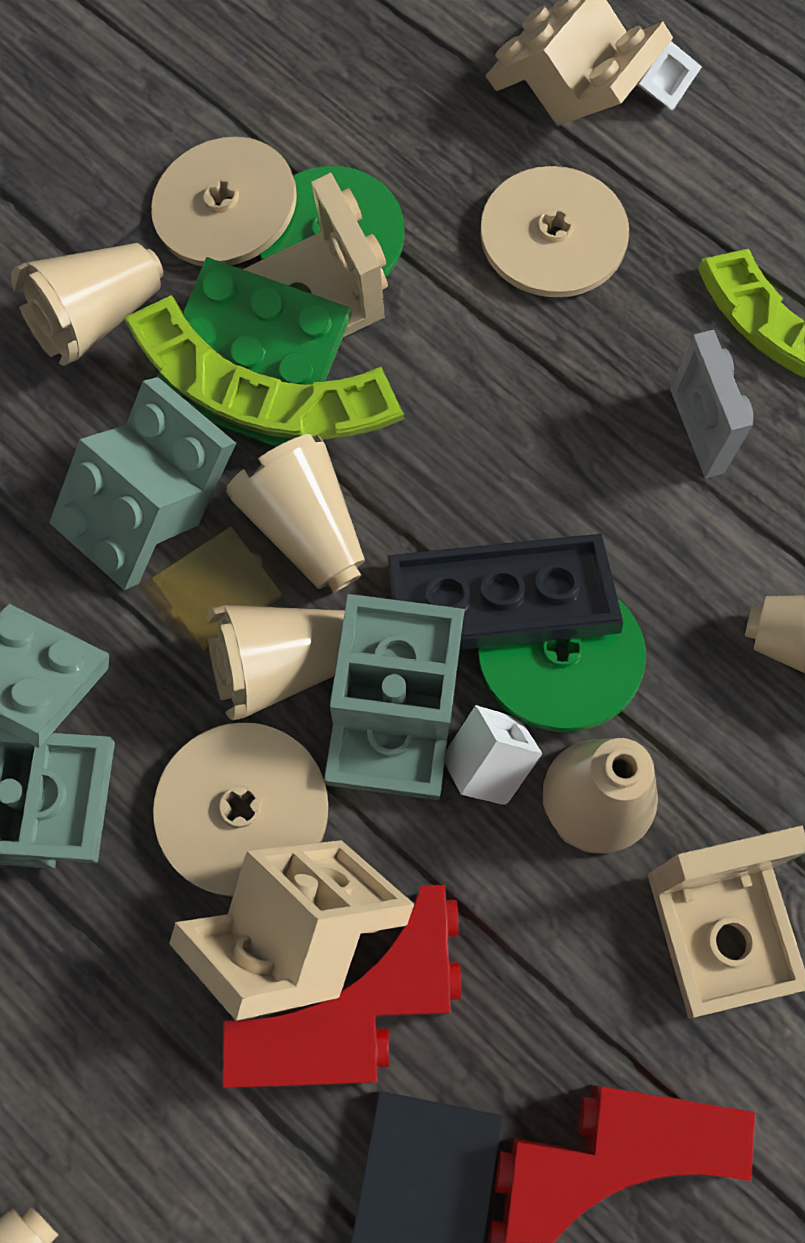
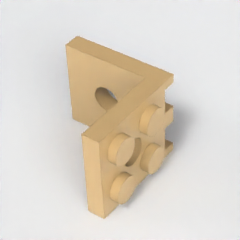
M329 173L312 181L320 233L243 270L350 307L352 316L343 336L345 337L385 317L382 290L387 288L388 284L381 267L386 265V259L376 237L373 234L365 237L358 224V221L362 220L361 211L351 190L348 188L341 191L332 173Z
M803 826L681 853L647 874L688 1018L805 991V968L773 868L805 854V832ZM724 925L737 928L745 938V952L738 960H730L724 957L717 948L716 936L719 929Z

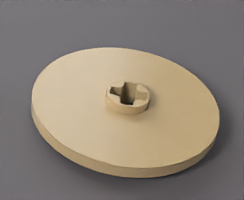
M224 137L210 140L191 148L178 157L160 178L152 199L154 227L164 245L175 256L188 263L203 266L206 257L229 265L239 264L267 250L286 230L296 206L297 193L295 181L285 159L275 149L261 141L245 137Z
M537 167L510 177L492 193L482 214L481 242L484 253L492 267L501 277L515 287L540 296L569 297L598 287L609 279L621 264L629 239L627 215L616 195L595 177L567 167ZM554 226L562 229V231L559 230L555 234V236L547 233V231H551Z
M232 723L218 726L190 740L175 754L166 766L157 786L154 799L155 832L164 855L176 871L185 879L207 892L233 897L248 850L322 842L328 820V795L325 782L319 767L310 753L286 733L273 727L256 723ZM237 796L240 800L244 801L249 796L254 797L255 799L250 805L254 816L248 821L240 816L230 821L228 818L233 810L228 803L232 798Z

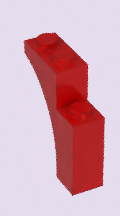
M426 885L420 887L408 924L404 927L392 947L362 978L343 990L339 998L323 1001L294 1013L271 1018L237 1021L225 1020L223 1088L377 1082V1068H389L388 1028L376 1029V1016L451 1013L450 1000H461L460 962H449L447 938L458 937L457 900H446L445 885Z
M592 1085L591 1098L582 1097L578 1115V1136L587 1138L586 1150L512 1138L510 1153L500 1151L496 1169L495 1192L505 1194L502 1222L491 1220L488 1243H554L571 1223L604 1198L626 1187L651 1179L674 1175H710L751 1181L756 1112Z

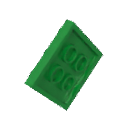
M206 257L183 315L192 329L214 351L233 364L261 375L280 379L281 382L314 384V382L326 381L352 313L350 307ZM159 371L157 376L219 429L272 449L292 440L291 438L269 436L244 429L216 417L196 405L177 390Z

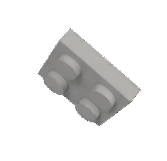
M714 330L693 335L670 388L705 478L725 474L753 426L751 403L745 395L740 394L733 377L734 364L732 357L727 349L721 348Z

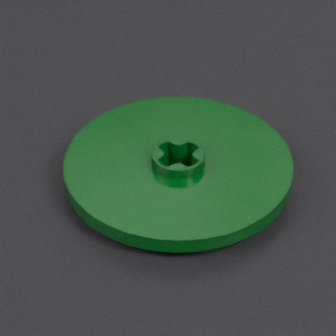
M323 166L311 168L293 175L297 193L294 214L280 238L260 254L261 260L320 233L312 181L332 173L340 190L344 191L349 188L354 195L362 215V220L358 221V224L365 237L373 234L379 242L386 259V265L381 268L385 277H387L396 266L404 244L402 211L390 190L373 176L349 167Z
M618 599L624 622L622 632L619 634L478 648V661L482 678L498 704L512 716L528 725L553 732H578L600 726L610 721L627 707L636 694L643 678L646 664V648L636 619L630 610ZM556 644L566 645L567 653H569L566 662L557 661L556 652H553Z

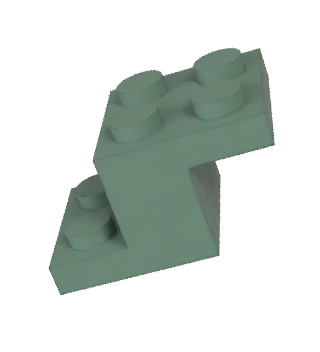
M156 377L142 382L126 425L79 440L49 523L123 590L139 584L157 543L199 526L236 442L161 379Z
M353 594L347 595L330 703L333 728L324 779L325 785L431 800L440 799L464 609Z
M8 604L0 612V729L40 748L108 670L109 654Z
M0 729V865L55 869L56 860L98 863L115 742L111 737L52 733L41 747L37 748Z

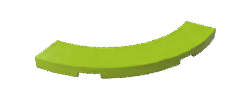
M745 249L703 258L698 271L710 295L732 325L757 349L772 360L805 378V321L781 303L783 297L766 280L750 250Z
M172 295L124 317L136 342L151 363L177 390L196 405L216 417L241 428L269 436L291 439L305 434H311L314 439L318 434L322 440L350 437L379 430L405 419L382 367L341 380L314 382V384L281 382L280 379L261 375L239 365L237 366L219 355L192 329Z

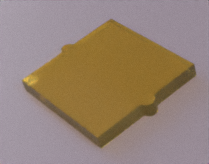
M232 527L221 532L152 578L172 606L171 615L174 620H182L202 650L209 647V638L219 637L218 622L207 624L209 608L220 605L268 607L282 597L281 592L261 567V557L257 554L252 555Z

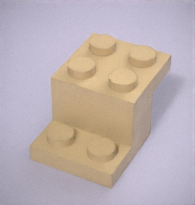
M559 0L551 9L547 10L543 5L525 18L521 24L524 31L520 36L509 40L497 51L495 56L499 61L487 73L486 78L496 91L526 80L556 125L559 126L621 104L673 37L663 21L644 30L640 26H636L626 31L607 0Z
M342 840L248 850L228 915L176 922L169 944L237 1021L339 998L360 934L375 933L378 930L406 926L414 903Z

